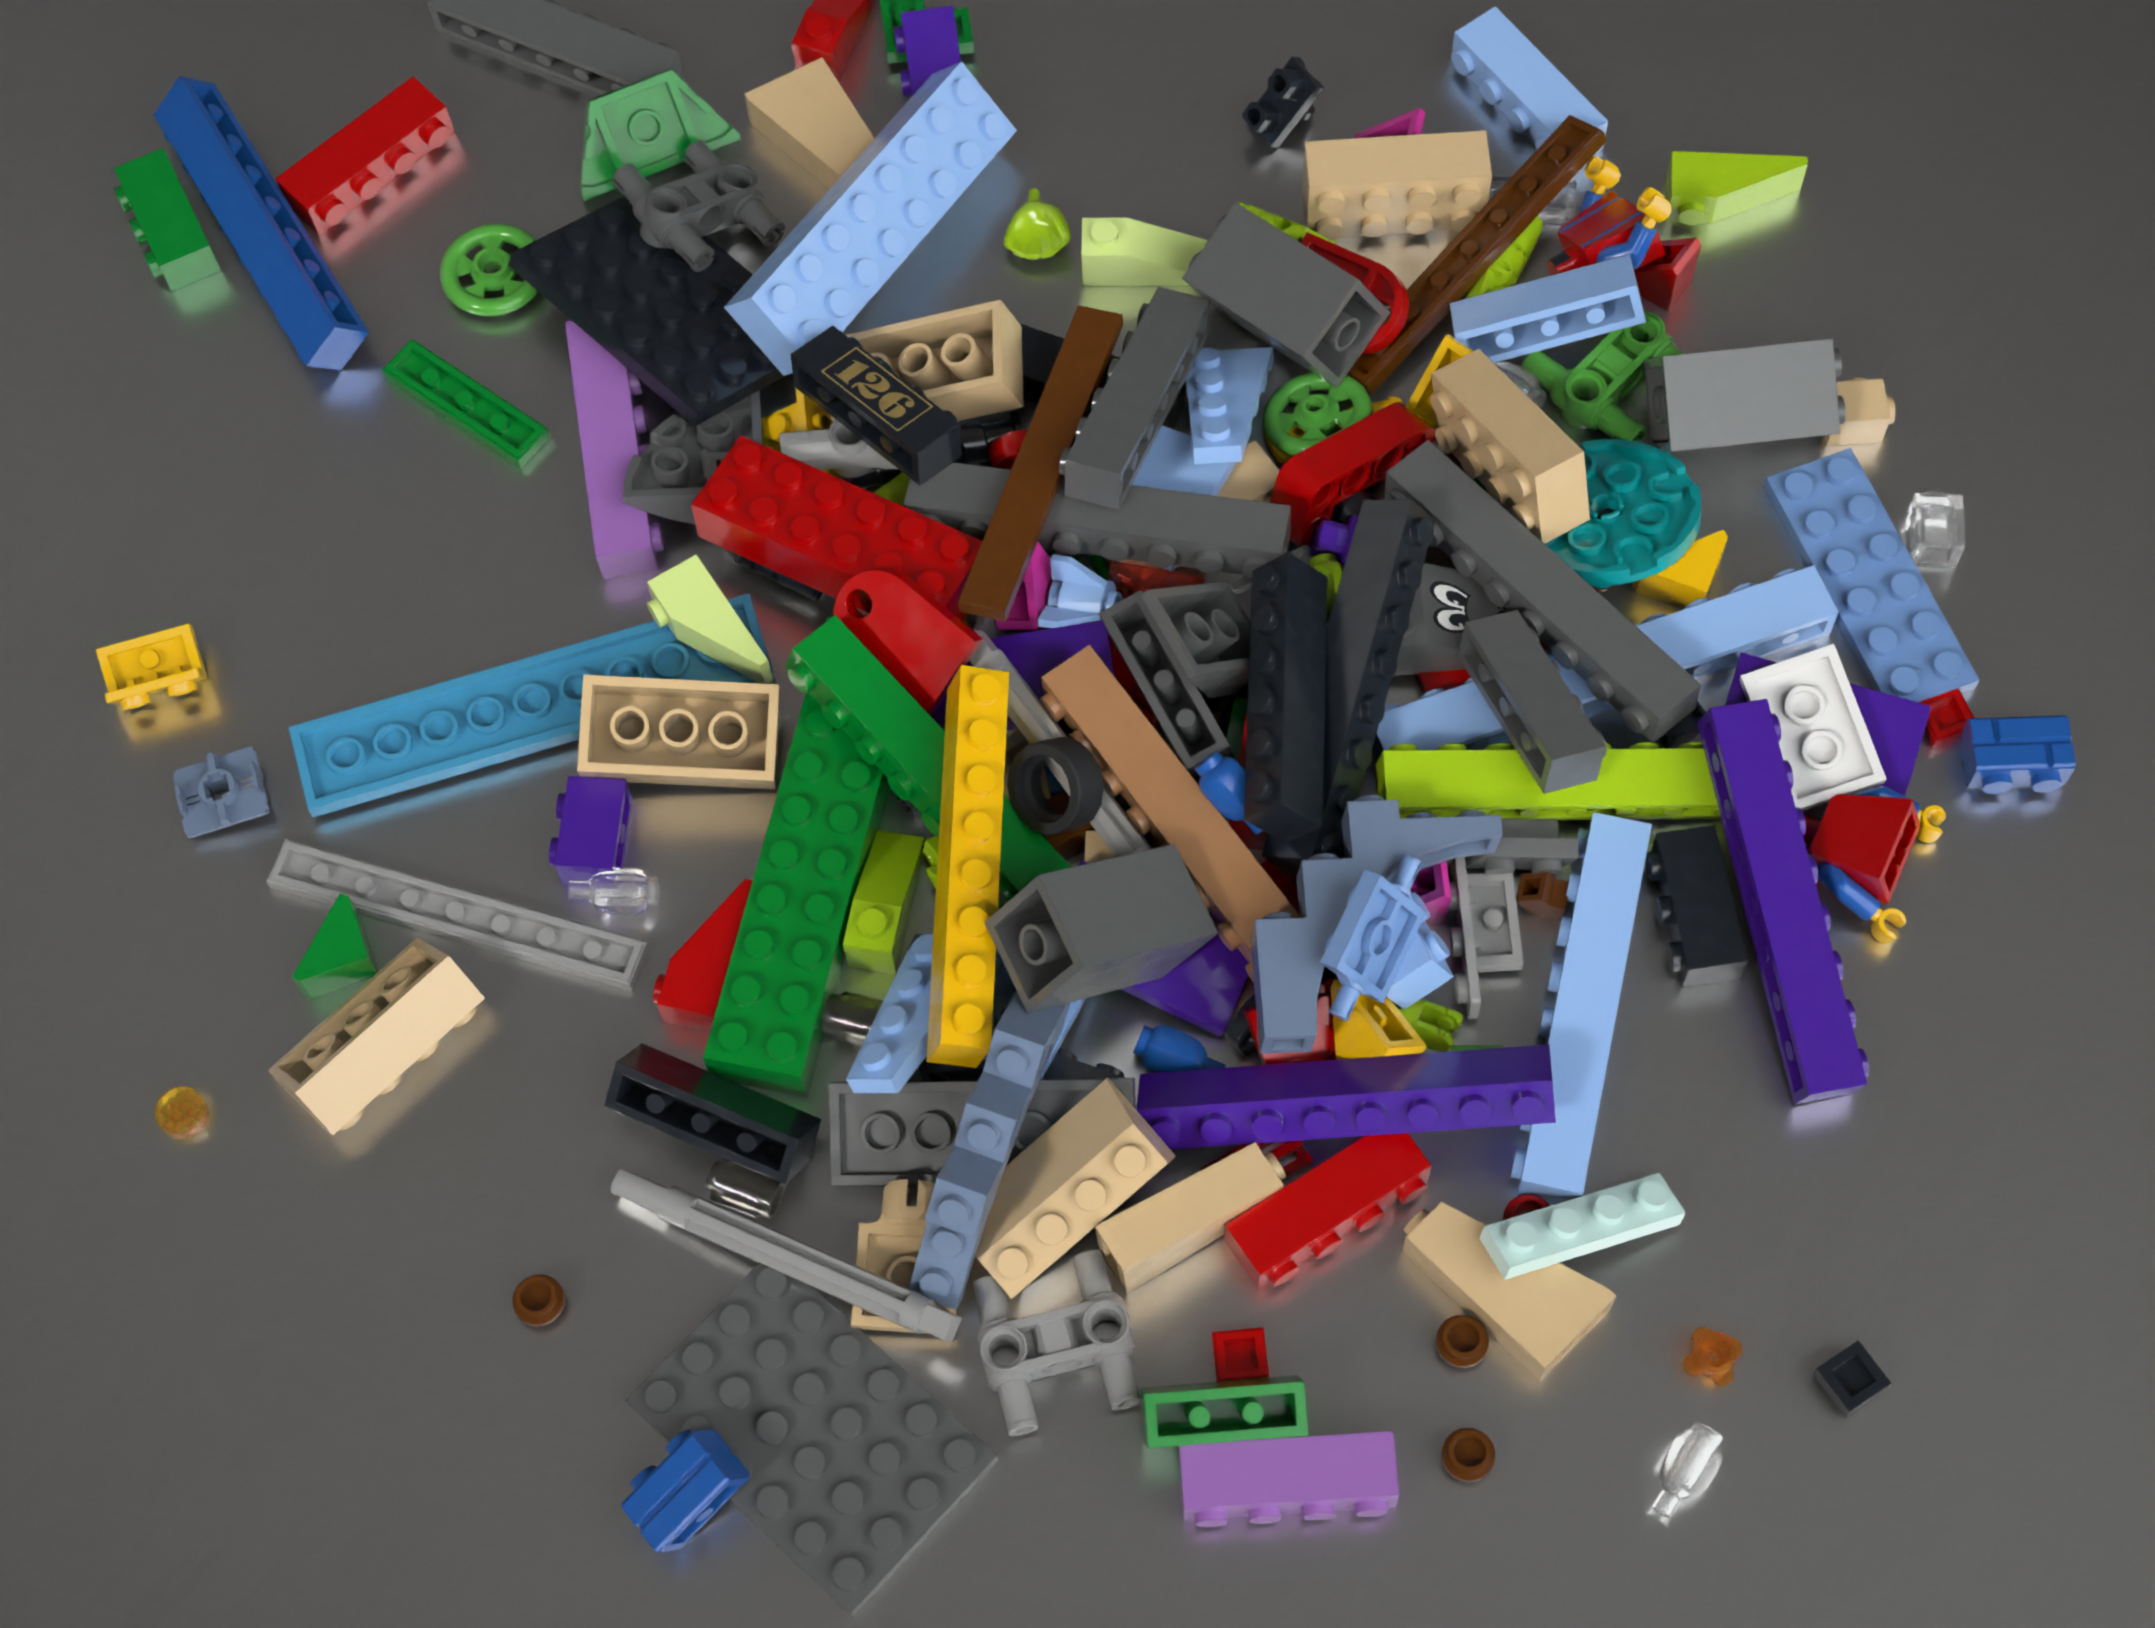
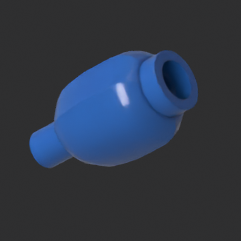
M1216 750L1202 760L1194 769L1200 776L1199 787L1211 804L1226 818L1242 821L1244 820L1245 769L1233 757H1223ZM1244 820L1255 835L1263 831Z
M1144 1025L1133 1051L1134 1054L1142 1057V1062L1147 1068L1157 1073L1225 1068L1226 1064L1207 1057L1205 1047L1200 1041L1185 1032L1167 1025H1159L1154 1027V1029Z

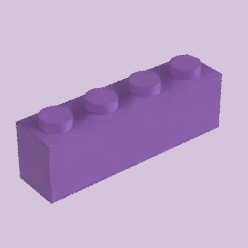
M1393 1431L1179 1446L1184 1520H1195V1525L1199 1527L1222 1526L1227 1524V1518L1245 1516H1249V1522L1254 1524L1274 1523L1281 1520V1514L1302 1513V1518L1305 1520H1325L1334 1517V1511L1356 1509L1357 1516L1375 1517L1387 1514L1388 1507H1396L1399 1499Z

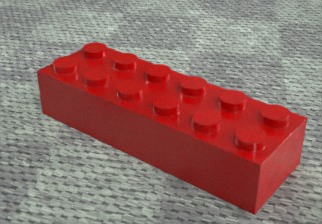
M742 435L739 436L691 503L698 537L831 597L837 598L843 585L853 576L877 568H889L907 575L960 620L966 614L965 612H960L958 600L982 544L981 540ZM860 589L855 595L856 608L867 613L871 612L872 600L864 590Z

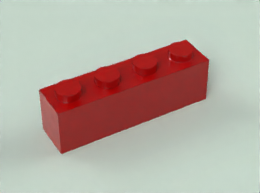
M412 76L275 179L293 211L315 233L320 235L329 227L340 223L345 215L365 200L373 198L381 188L397 176L409 171L414 163L430 151L442 146L455 131L446 106Z
M1408 1133L1364 1136L1225 1224L1224 1240L1258 1290L1270 1282L1274 1287L1279 1286L1297 1274L1299 1271L1297 1265L1312 1255H1315L1317 1259H1321L1336 1250L1342 1243L1341 1237L1357 1227L1360 1232H1363L1374 1226L1384 1217L1385 1213L1383 1210L1398 1200L1404 1205L1419 1197L1427 1189L1425 1183L1428 1182L1432 1165Z

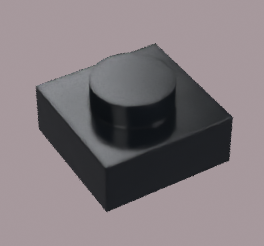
M1859 1340L1816 1368L1813 1373L1845 1417L1884 1392L1892 1384Z

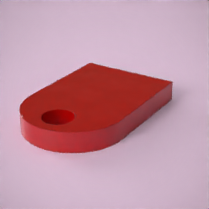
M1306 232L1301 244L1359 279L1384 306H1390V319L1379 328L1361 355L1372 354L1387 347L1401 333L1408 317L1409 297L1403 282L1386 266Z
M877 568L861 572L843 585L835 601L833 616L836 615L929 715L935 712L947 694V688L961 665L966 666L983 641L981 636L916 582L897 570ZM860 589L867 592L872 600V609L868 616L861 614L855 606V595Z

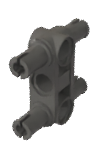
M702 140L688 146L685 151L687 156L684 157V162L697 174L658 187L652 186L637 171L633 164L621 166L613 176L616 179L612 182L613 186L629 200L633 206L634 216L641 223L639 230L642 239L649 245L657 248L674 249L695 272L703 271L710 266L714 259L712 256L715 255L714 249L708 246L701 238L703 236L737 224H745L761 240L764 246L769 247L779 242L784 235L782 231L785 230V225L764 205L763 195L756 188L758 183L756 173L743 164L724 163Z

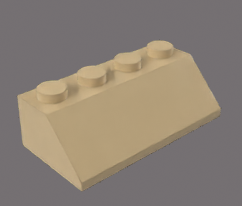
M417 937L267 1071L318 1124L334 1135L339 1130H346L353 1126L363 1115V1108L375 1097L385 1095L393 1090L400 1082L401 1074L415 1061H422L433 1054L439 1046V1040L453 1027L457 1028L467 1023L476 1013V1006L485 998L449 955Z
M1107 1077L1006 1166L976 1252L977 1259L1011 1299L1014 1298L1164 1168L1176 1155Z

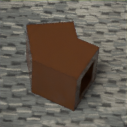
M1549 872L1521 874L1516 902L1531 915L1561 921L1568 898L1566 893L1569 881L1556 879Z

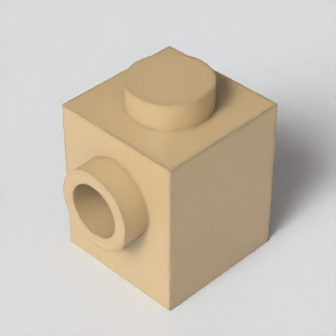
M1854 377L1836 382L1837 396L1841 395L1844 399L1846 417L1845 422L1840 424V434L1824 436L1826 446L1882 443L1888 424H1893L1895 420L1894 399L1892 396H1886L1884 380H1867L1863 377Z

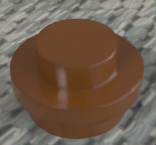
M543 1274L532 1275L524 1279L516 1287L512 1299L513 1309L519 1319L525 1324L535 1327L545 1326L555 1321L562 1313L565 1305V1294L561 1285L554 1278Z
M1456 1315L1448 1318L1441 1324L1436 1335V1348L1439 1355L1446 1363L1457 1368H1469L1478 1364L1486 1355L1489 1346V1337L1485 1327L1477 1319L1467 1315Z
M1461 1428L1452 1432L1445 1440L1441 1453L1442 1462L1447 1472L1455 1479L1463 1482L1479 1481L1489 1474L1494 1465L1495 1448L1490 1438L1480 1430Z

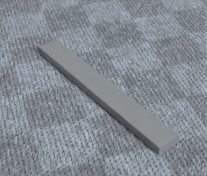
M287 839L284 840L266 880L271 889L333 906L339 894L342 893L349 896L359 914L633 992L649 951L647 941Z

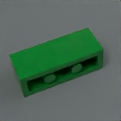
M164 148L114 168L121 185L113 189L124 212L134 211L136 218L128 222L139 245L148 243L151 251L144 253V256L155 279L164 276L171 291H175L221 271Z
M1298 1375L1140 1388L1144 1442L1148 1448L1308 1436L1305 1384Z

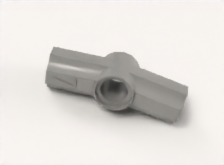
M837 420L831 424L829 429L779 434L781 453L819 470L835 469L838 474L844 477L856 478L867 474L872 468L898 469Z

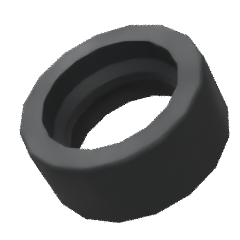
M1068 737L1051 738L1025 746L1016 753L1009 767L1007 781L1010 803L1018 818L1031 830L1043 835L1060 834L1083 827L1094 819L1102 804L1104 785L1098 763L1093 754L1084 745ZM1048 757L1052 758L1062 767L1068 778L1070 799L1069 806L1064 814L1058 813L1049 805L1043 794L1040 780L1041 771Z

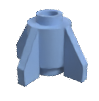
M1053 554L1050 558L1051 579L1054 581L1049 591L1048 606H1045L1038 617V627L1052 629L1102 621L1099 613L1122 601V594L1116 592V586L1113 581L1103 579L1074 558Z

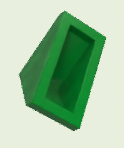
M342 893L337 897L292 976V979L303 995L311 999L372 978L378 973L361 916L349 896Z

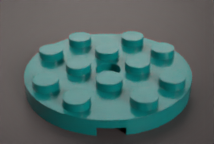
M1619 439L1581 442V449L1584 451L1590 520L1545 543V545L1589 585L1600 589L1645 579L1675 564L1691 547L1701 525L1700 489L1698 484H1694L1686 474L1685 465L1671 454L1661 452V449L1641 442ZM1605 508L1615 510V512L1604 514L1601 519H1598L1597 513Z

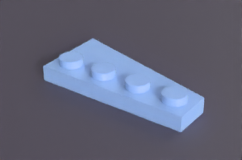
M1273 347L1233 350L1201 348L1185 380L1194 464L1242 462L1252 431L1253 416L1257 415L1259 409L1260 394L1265 391L1267 373L1271 371L1273 366Z
M915 934L846 1078L853 1093H899L927 1056L933 934ZM996 948V958L1000 959L1001 956Z

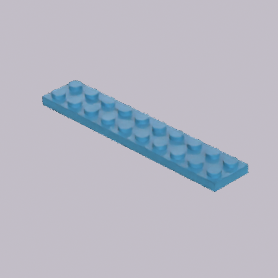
M750 594L727 599L767 657L773 680L776 682ZM651 621L288 728L307 808L314 818L579 740L583 675L740 683L758 682L677 640L668 625L660 628L655 621Z

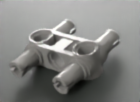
M1101 1250L1086 1251L1073 1258L1083 1301L1079 1304L1016 1319L1012 1318L1005 1291L991 1275L979 1278L972 1283L982 1324L978 1328L976 1337L988 1386L994 1392H998L1010 1436L1023 1435L1038 1429V1422L1029 1384L1037 1379L1095 1365L1101 1368L1112 1410L1127 1409L1141 1402L1131 1358L1135 1355L1136 1346L1129 1323V1315L1123 1298L1118 1293L1113 1292ZM1103 1320H1111L1116 1322L1121 1330L1111 1339H1102L1093 1333V1328ZM1003 1345L1015 1347L1019 1351L1015 1361L1006 1365L994 1362L991 1356L998 1347Z

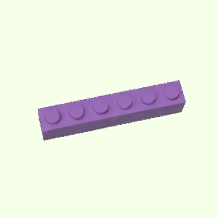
M572 320L565 321L595 557L603 579L659 570L656 552L664 551L660 524H652L650 513L623 503L624 480L633 455L640 456L648 446V444L641 445L640 433H646L648 429L643 405L636 406L634 396L642 394L641 380Z

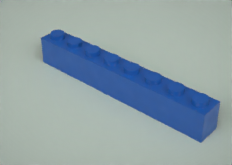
M179 76L153 114L164 132V137L176 151L182 161L183 168L190 174L201 192L202 199L215 215L220 224V229L229 238L239 255V260L251 274L258 286L259 293L268 302L278 319V324L290 338L301 361L306 366L312 368L341 371L369 334L368 329L216 85Z

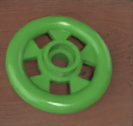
M486 224L463 233L448 247L441 261L440 281L446 296L460 309L478 316L505 315L525 306L537 295L538 291L525 280L524 282L514 281L516 272L509 267L510 255L504 252L501 247L507 242L520 249L536 241V239L525 230L508 224ZM481 245L484 249L479 251L473 261H471L466 254L473 248ZM493 270H499L495 273H490ZM471 273L475 285L463 289L458 277ZM504 289V296L485 298L486 291Z
M1312 372L1306 373L1287 381L1272 394L1263 411V429L1269 441L1276 448L1294 456L1332 436L1325 435L1331 433L1337 424L1343 430L1372 414L1371 399L1364 386L1348 375L1345 376L1336 389ZM1321 389L1329 390V394L1327 395H1310V391ZM1350 399L1353 403V408L1340 412L1338 402ZM1288 403H1298L1293 414L1283 413ZM1294 426H1298L1305 434L1301 438H1297L1288 432Z

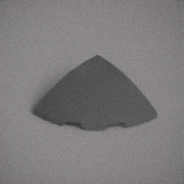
M760 390L696 427L685 418L678 417L676 414L663 421L651 432V442L640 456L633 455L624 480L623 503L650 514L679 522L695 524L691 503L739 436L742 435L762 444Z

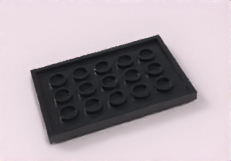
M625 196L511 253L510 268L695 427L783 377L782 373L724 308L753 274L708 236L701 238L708 246L714 249L715 255L712 256L714 259L710 266L700 272L693 271L690 265L674 249L657 248L649 245L640 236L639 229L641 223L634 216L633 206Z

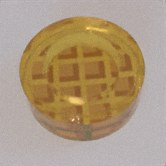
M179 1086L166 1091L159 1098L155 1106L154 1115L158 1126L169 1137L183 1140L196 1136L204 1129L209 1119V1107L204 1098L195 1089Z

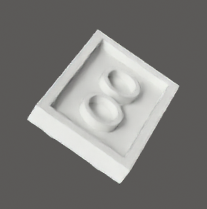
M1834 644L1740 676L1739 681L1747 702L1767 699L1771 714H1776L1781 726L1779 746L1783 760H1787L1792 768L1793 787L1791 792L1795 807H1799L1803 811L1827 803L1837 794L1851 795L1852 793L1885 783L1887 780Z

